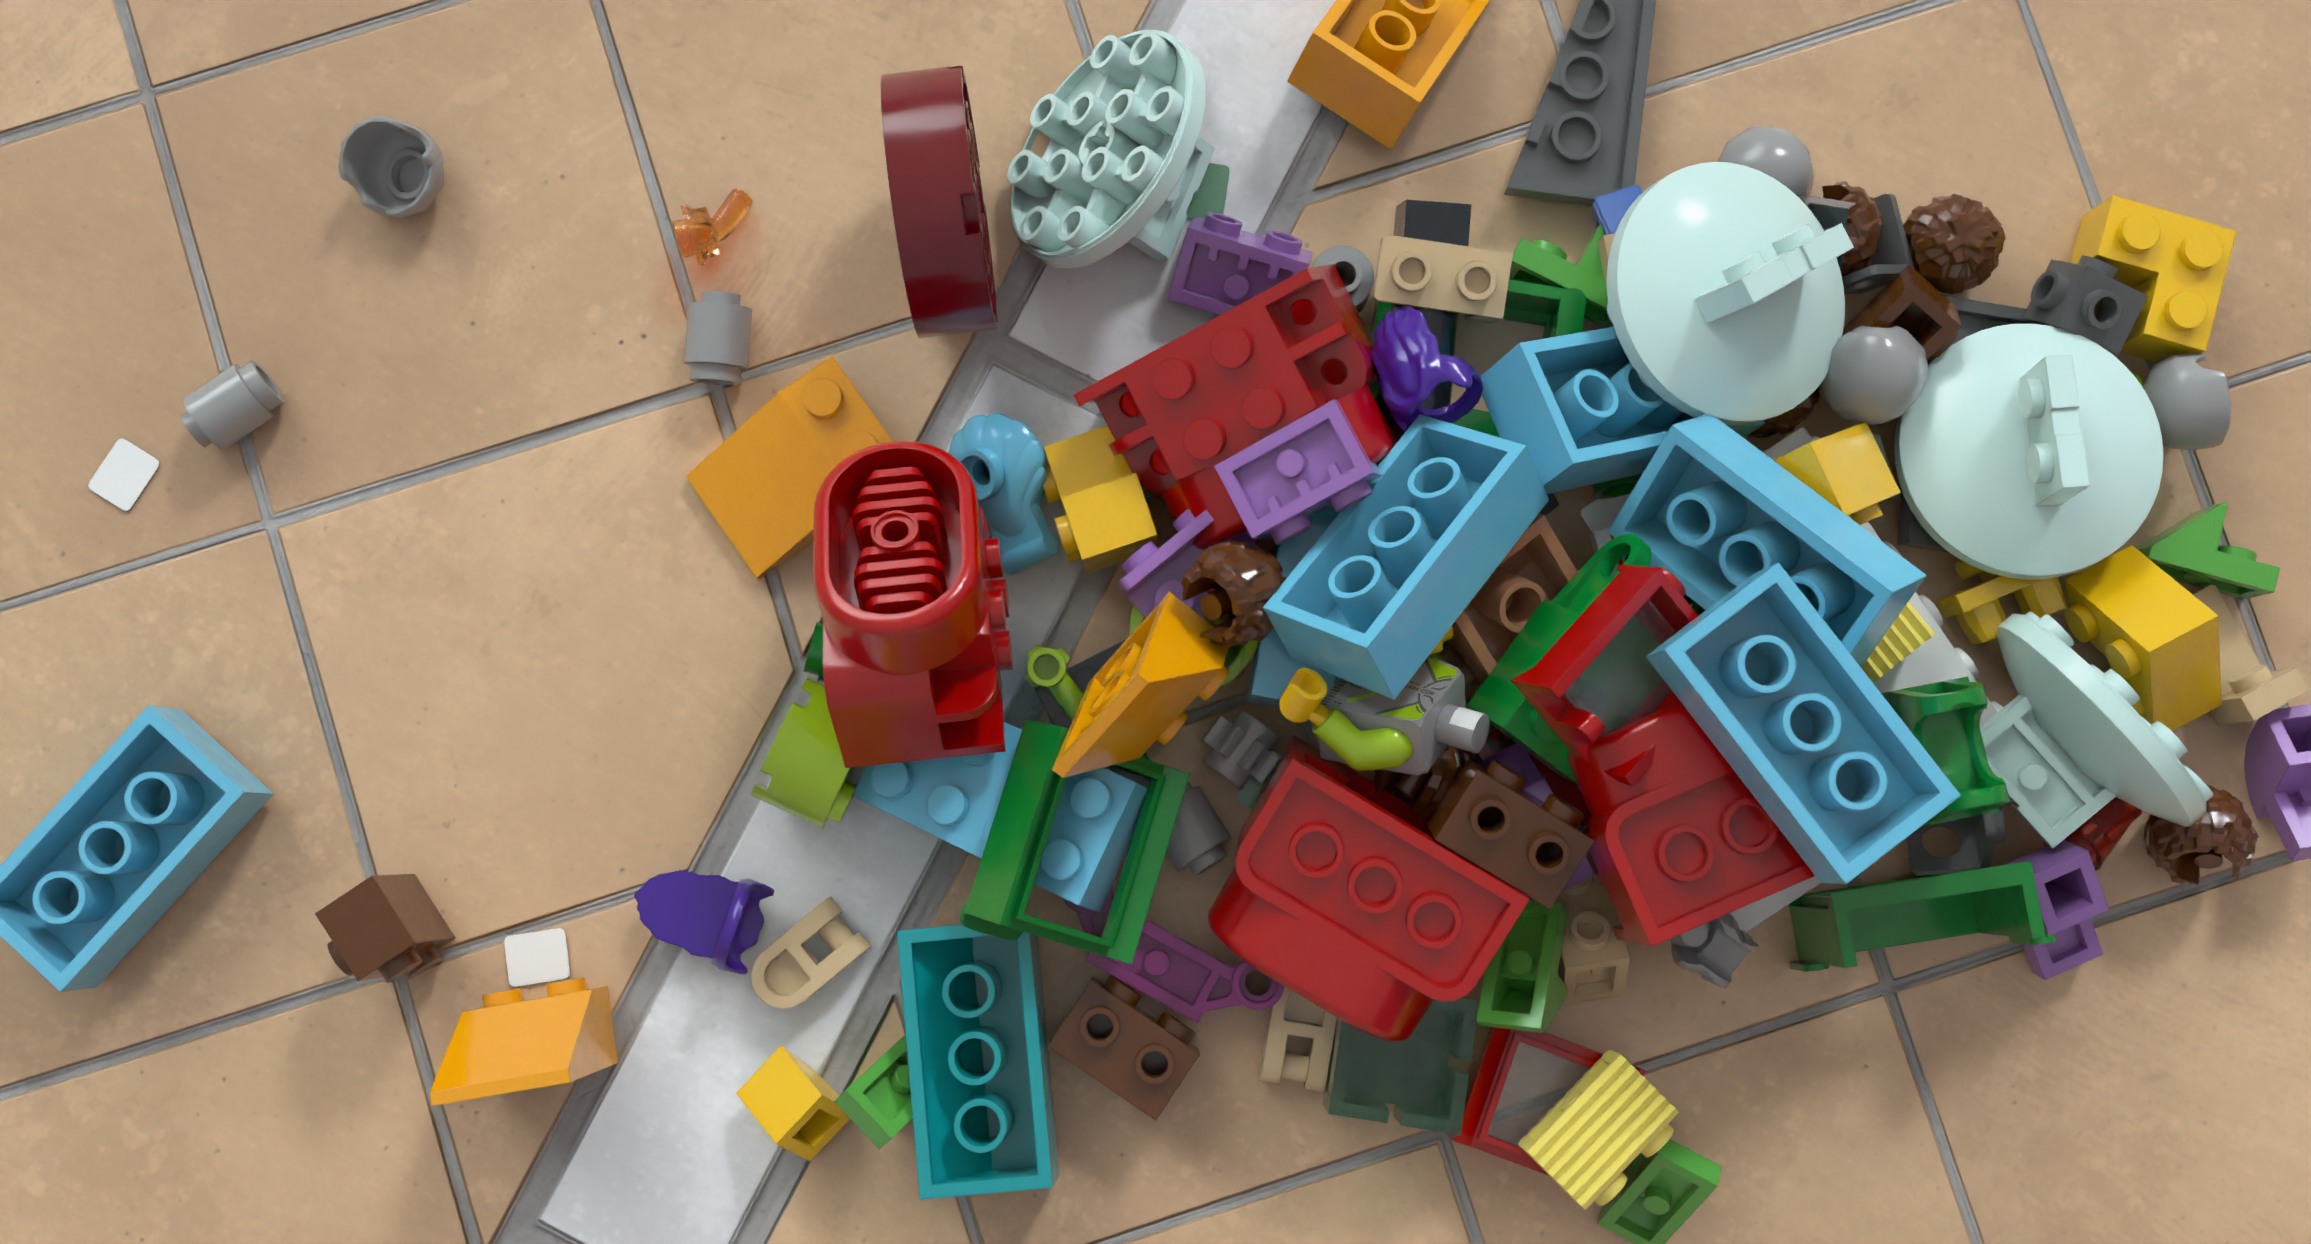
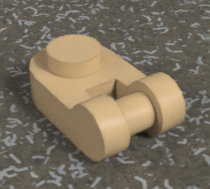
M832 897L827 898L767 947L755 960L751 972L752 987L757 997L766 1005L785 1009L793 1008L805 1002L871 948V945L860 931L853 934L839 916L843 913V910ZM817 933L823 937L833 950L820 963L804 945Z
M1285 987L1280 1000L1271 1006L1259 1081L1279 1084L1280 1078L1304 1082V1089L1324 1092L1337 1017ZM1288 1034L1312 1038L1308 1056L1285 1052Z

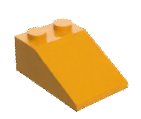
M1336 0L1311 34L1287 82L1387 148L1392 149L1490 0Z
M831 355L779 391L689 472L686 478L757 579H760L813 542L814 503L818 490L827 475L850 455L873 445L893 441Z
M1169 591L1089 681L1052 770L1062 778L1138 759L1156 740L1162 745L1167 744L1177 734L1188 717L1184 709L1197 695L1204 701L1209 699L1221 686L1229 673V669L1224 666L1229 646L1215 645L1209 639L1200 638L1202 632L1214 626Z
M586 977L546 984L548 994L546 997L523 1000L522 988L482 995L483 1007L462 1012L430 1090L431 1105L435 1106L569 1083L619 1063L608 986L587 989Z

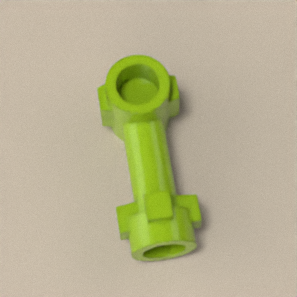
M1037 644L1027 652L1029 658L1027 672L1023 677L1033 689L1039 686L1047 688L1068 717L1073 720L1084 694L1067 673V665L1071 658L1062 647L1058 649L1043 648Z

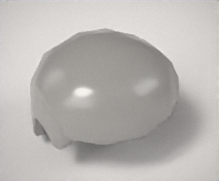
M376 115L355 124L341 143L338 166L340 177L356 189L362 198V205L379 214H387L390 217L409 218L427 210L444 186L443 155L441 150L428 133L412 123Z
M1748 128L1725 144L1717 161L1744 165L1759 170L1785 185L1794 194L1809 196L1812 190L1814 174L1809 151L1799 138L1783 128Z
M1898 326L1892 328L1857 327L1852 332H1847L1833 347L1828 374L1820 384L1821 396L1830 410L1837 412L1842 419L1860 424L1867 422L1868 425L1889 422L1902 416L1922 394L1929 376L1925 349L1907 330Z
M2179 353L2158 360L2152 366L2143 382V389L2153 405L2160 425L2163 445L2168 448L2180 450L2214 448L2223 443L2230 427L2231 401L2226 376L2221 371L2199 366L2198 362L2205 361L2204 354Z

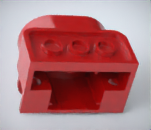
M1334 264L1310 267L1300 271L1073 395L1079 407L1092 402L1096 403L1115 439L1114 442L1109 444L1114 457L1122 454L1132 474L1137 473L1140 485L1152 493L1161 495L1174 522L1188 509L1195 518L1205 510L1208 511L1214 521L1192 543L1196 548L1202 550L1225 542L1247 531L1214 466L1334 399L1339 401L1370 462L1378 463L1383 460L1396 444V439L1370 390L1377 381L1374 371L1375 366L1371 356L1374 342Z
M894 441L862 449L840 462L824 479L816 495L813 524V579L823 617L824 686L830 717L845 768L1006 752L1001 671L1013 670L1010 632L1006 630V618L1010 617L1006 579L996 580V578L1003 577L999 538L989 537L983 508H979L976 487L970 473L954 456L929 444L913 441Z
M1681 702L1601 734L1588 747L1589 762L1574 756L1569 751L1568 762L1591 815L1586 831L1595 840L1589 849L1597 867L1594 874L1599 885L1605 886L1621 924L1612 927L1617 940L1652 947L1815 876ZM1656 742L1653 764L1634 786L1619 783L1604 772L1633 759Z
M1293 734L1286 746V756L1267 787L1262 789L1256 799L1255 807L1242 826L1237 843L1236 866L1208 911V923L1221 942L1249 965L1331 1015L1364 1033L1391 1042L1407 1040L1417 1028L1434 999L1440 1002L1456 1001L1467 996L1477 985L1529 902V897L1436 841L1427 826L1428 822L1409 813L1411 805L1396 798L1393 793L1387 790H1383L1381 794H1378L1375 790V784L1371 780L1341 762L1321 758L1319 749Z

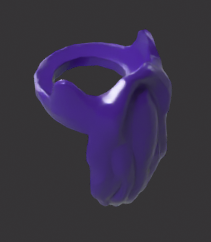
M1405 305L1404 307L1396 306L1394 309L1385 311L1384 317L1379 321L1373 333L1374 343L1371 356L1381 395L1402 434L1407 431L1420 414L1448 423L1456 422L1468 414L1479 402L1483 391L1480 374L1465 360L1456 356L1440 354L1436 336L1430 332L1426 319L1419 310ZM1441 382H1451L1466 388L1462 396L1449 406L1439 409H1424L1419 406L1430 397L1434 388Z
M679 870L650 878L635 892L634 897L638 903L637 910L640 913V920L657 939L682 947L691 955L712 958L711 964L720 970L745 975L748 972V968L742 963L741 954L757 943L764 924V917L759 907L760 900L773 896L775 890L752 879H740L739 882H735L720 875H699Z

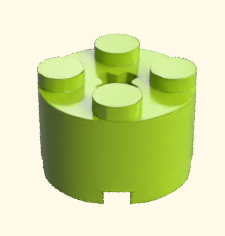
M807 678L801 689L812 694L806 707L792 703L760 770L772 776L768 787L760 783L755 784L751 796L823 829L828 819L837 823L842 821L857 785L847 781L853 767L845 768L827 705L825 686Z

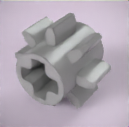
M1243 710L1237 713L1232 722L1219 715L1201 740L1212 748L1203 760V763L1240 790L1243 789L1251 777L1262 785L1281 760L1270 751L1279 737Z

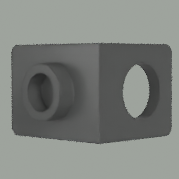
M1882 194L1875 197L1878 209L1882 213V235L1876 245L1872 264L1842 276L1844 294H1862L1889 284L1908 264L1914 269L1895 195Z
M2002 807L1998 808L1999 812L1918 828L1906 838L1912 873L1918 876L1948 874L1990 867L1995 843L2005 842V823ZM1934 827L1949 828L1960 838L1961 848L1951 857L1938 858L1932 856L1922 845L1921 838L1923 834Z

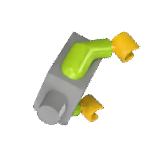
M1438 653L1427 657L1395 700L1341 678L1327 692L1326 682L1321 675L1309 668H1300L1290 680L1279 701L1280 711L1286 719L1298 723L1309 719L1314 724L1312 732L1319 738L1321 758L1347 763L1351 768L1358 771L1382 769L1411 775H1421L1430 770L1448 746L1478 753L1485 745L1490 728V720L1487 714L1466 708L1464 674L1458 667L1448 664Z

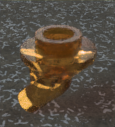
M733 189L712 218H710L707 207L694 209L688 205L681 206L684 219L672 221L682 258L695 255L698 267L705 266L709 258L719 255L718 242L725 240L733 233L753 205L749 195L742 190Z

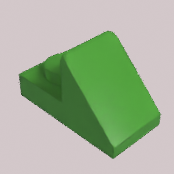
M1599 224L1589 238L1576 265L1567 261V254L1550 242L1535 239L1531 243L1523 238L1520 239L1513 251L1509 279L1565 289L1577 288L1586 296L1584 318L1604 328L1614 327L1607 313L1608 296L1598 247V241L1604 235L1601 224Z
M2226 502L2201 509L2136 547V549L2175 581L2200 588L2214 585L2220 593L2241 599L2274 593L2280 570L2279 567L2257 562V553L2249 549L2227 545L2219 546L2227 511Z
M1529 900L1485 970L1476 1022L1479 1026L1545 1032L1568 996V989L1558 975L1568 911L1563 903L1555 902L1551 909L1536 900Z
M906 1034L834 1101L879 1150L913 1118Z
M1669 1139L1654 1155L1646 1158L1640 1153L1624 1169L1623 1173L1628 1178L1622 1190L1603 1206L1597 1224L1635 1244H1665L1718 1187L1722 1166Z

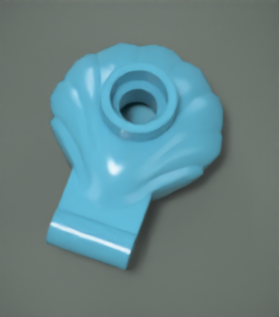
M993 413L987 416L976 415L968 419L963 428L953 435L948 453L964 465L974 481L979 508H983L984 516L993 538H999L1003 568L1009 574H1015L1058 554V541L1051 533L1040 507L1045 494L1043 485L1047 477V456L1041 442L1028 425L1019 420H1013L1002 413Z

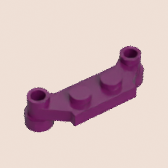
M1113 885L1100 912L1079 906L1063 898L1065 904L1077 913L1083 931L1102 937L1114 898L1112 895ZM1147 919L1145 920L1132 965L1089 952L1085 958V961L1196 1023L1200 1021L1203 1013L1206 1011L1244 1005L1255 1010L1270 1008L1280 1000L1285 988L1269 978L1268 985L1263 991L1251 992L1245 986V979L1251 971L1256 969L1242 960L1240 963L1228 965Z

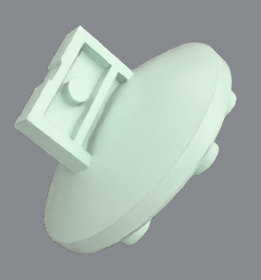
M1159 30L1137 31L1120 38L1108 35L1099 41L1092 55L1066 78L1054 94H1047L1037 102L1030 117V123L1033 128L1023 150L1012 160L1007 172V179L1013 184L1011 196L1013 227L1019 242L1028 252L1048 265L1064 269L1078 268L1097 262L1112 254L1127 242L1153 259H1171L1188 216L1186 212L1194 192H1198L1215 149L1214 146L1199 136L1206 106V81L1202 65L1190 48L1173 35ZM1039 131L1050 138L1049 145L1042 158L1030 151Z
M1699 163L1673 172L1648 187L1637 197L1623 216L1613 238L1607 265V313L1614 325L1623 351L1637 371L1639 378L1644 385L1651 388L1667 403L1694 418L1707 414L1718 418L1726 425L1757 423L1779 416L1795 408L1818 388L1828 374L1831 351L1842 337L1845 320L1844 286L1836 257L1854 247L1842 223L1824 231L1819 221L1802 200L1773 177L1759 170L1734 163Z
M2009 324L1981 330L1961 339L1928 365L1929 376L1920 398L1902 416L1898 417L1895 429L1894 457L1897 477L1909 508L1926 532L1945 550L1967 564L1988 573L2017 579H2047L2075 573L2097 563L2124 545L2139 529L2149 514L2160 487L2164 458L2163 440L2155 410L2145 390L2129 369L2112 353L2081 335L2073 334L2061 328L2039 324Z
M2031 611L2026 615L2012 614L1996 628L2003 659L2018 696L1980 727L1984 748L1991 770L1997 777L2003 778L2006 783L2009 799L2013 802L2011 806L2046 845L2051 848L2056 847L2115 797L2144 812L2185 827L2191 826L2207 812L2206 801L2214 795L2198 775L2179 761L2188 752L2187 748L2163 723L2156 721L2151 725L2136 712L2132 706L2140 700V697L2118 673L2112 669L2103 673L2093 664L2089 665L2070 648L2075 644L2070 635L2058 622L2047 614L2042 618H2039Z

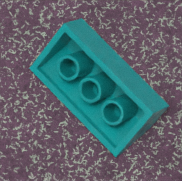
M962 923L897 931L920 1200L1053 1188L1060 1175L1038 936L1022 932L1018 939L1009 941L966 928Z

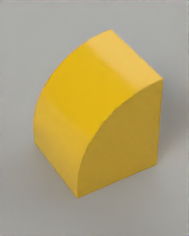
M782 1045L736 1092L775 1144L808 1161H811L850 1119L834 1102L840 1095L810 1066Z

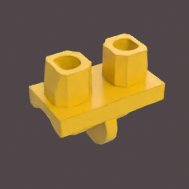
M1962 560L1955 563L1958 576L1965 580L1978 574L1983 581L1934 602L1942 619L1952 616L1956 617L1961 629L1972 645L1984 643L1997 637L1996 628L2007 619L1998 598L2007 594L2014 593L2023 615L2031 611L2039 618H2042L2045 614L2050 615L2067 607L2057 577L2047 579L2009 578L1988 573Z

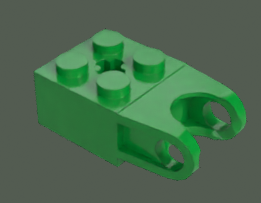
M1636 534L1621 535L1607 542L1590 558L1552 601L1545 598L1540 603L1467 704L1471 710L1487 714L1491 725L1553 772L1577 787L1578 785L1568 762L1570 750L1510 680L1530 670L1541 660L1620 573L1617 570L1611 576L1616 564L1623 557L1629 554L1623 563L1624 565L1649 567L1652 557L1651 547ZM1686 594L1683 596L1689 605L1692 604V609L1698 616L1706 611ZM1635 616L1630 619L1568 688L1585 710L1593 713L1603 722L1606 727L1604 733L1619 728L1662 679L1646 658L1649 653L1659 646Z
M1967 676L1881 693L1961 795L1922 826L1999 812L1998 808L2010 803L2006 783L2003 778L1997 777L1991 770L1980 730V717L1983 710L1987 709L1988 703L1983 684L1969 682V677Z

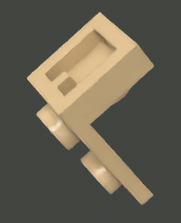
M1386 235L1380 241L1373 299L1384 303L1465 314V320L1492 323L1503 319L1513 253Z
M2204 586L2191 593L2219 617L2222 705L2210 711L2217 725L2255 721L2311 691L2297 667L2269 671L2266 664L2261 665L2216 586Z
M1588 850V852L1586 853V858L1594 873L1597 870V867L1593 861L1590 851ZM1594 874L1592 877L1561 892L1555 901L1563 903L1568 911L1558 970L1559 977L1568 989V996L1563 1005L1620 996L1625 993L1630 962L1629 951L1626 942L1617 940L1612 927L1620 924L1618 915L1605 886L1599 885Z

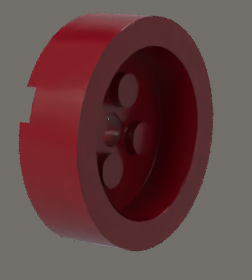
M963 66L883 74L881 76V112L890 197L903 279L918 338H928L997 329V302L986 205L983 199L977 141Z

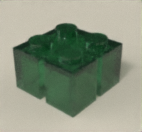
M1469 996L1462 997L1456 1001L1446 1002L1434 999L1411 1037L1401 1042H1391L1376 1038L1337 1018L1322 1104L1327 1113L1388 1123L1390 1110L1384 1103L1394 1104L1393 1117L1401 1126L1461 1135L1469 1074L1459 1067L1449 1066L1448 1058L1450 1053L1457 1059L1471 1061L1479 1001Z

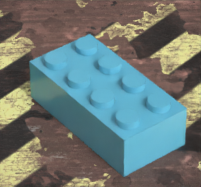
M1614 327L1518 343L1480 376L1483 385L1481 395L1500 438L1527 446L1546 494L1642 474L1671 426L1694 418L1673 407L1651 388L1644 385L1623 351ZM1763 420L1752 424L1727 426L1745 438L1765 424Z
M1421 414L1377 466L1382 476L1368 484L1372 494L1338 514L1263 607L1292 659L1393 700L1396 699L1549 501L1526 445Z
M1707 414L1671 426L1607 531L1614 538L1625 534H1636L1651 547L1652 557L1649 566L1662 567L1672 573L1684 586L1685 594L1705 610L1709 609L1756 572L1779 562L1860 667L1864 665L1927 576L1718 418Z
M1779 562L1753 574L1646 656L1820 883L1847 884L1961 796Z
M148 705L0 865V936L60 992L97 987L274 793L183 710Z
M1004 722L1006 752L866 766L853 797L982 858L1022 730ZM1104 767L1067 777L1034 884L1074 904L1100 912L1128 853L1147 788Z

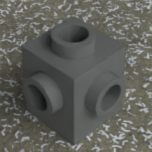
M2084 255L2081 256L2078 264L2051 259L2046 271L2037 279L2032 288L2031 301L2023 318L2034 324L2057 327L2073 334L2081 335L2097 343L2110 353L2119 355L2148 295L2115 280L2119 269L2101 260Z

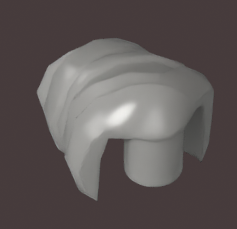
M1726 914L1671 939V952L1673 960L1678 967L1699 973L1702 979L1724 989L1730 984L1731 976L1743 958L1749 952H1754L1759 946L1744 930L1739 929L1737 921L1731 914Z

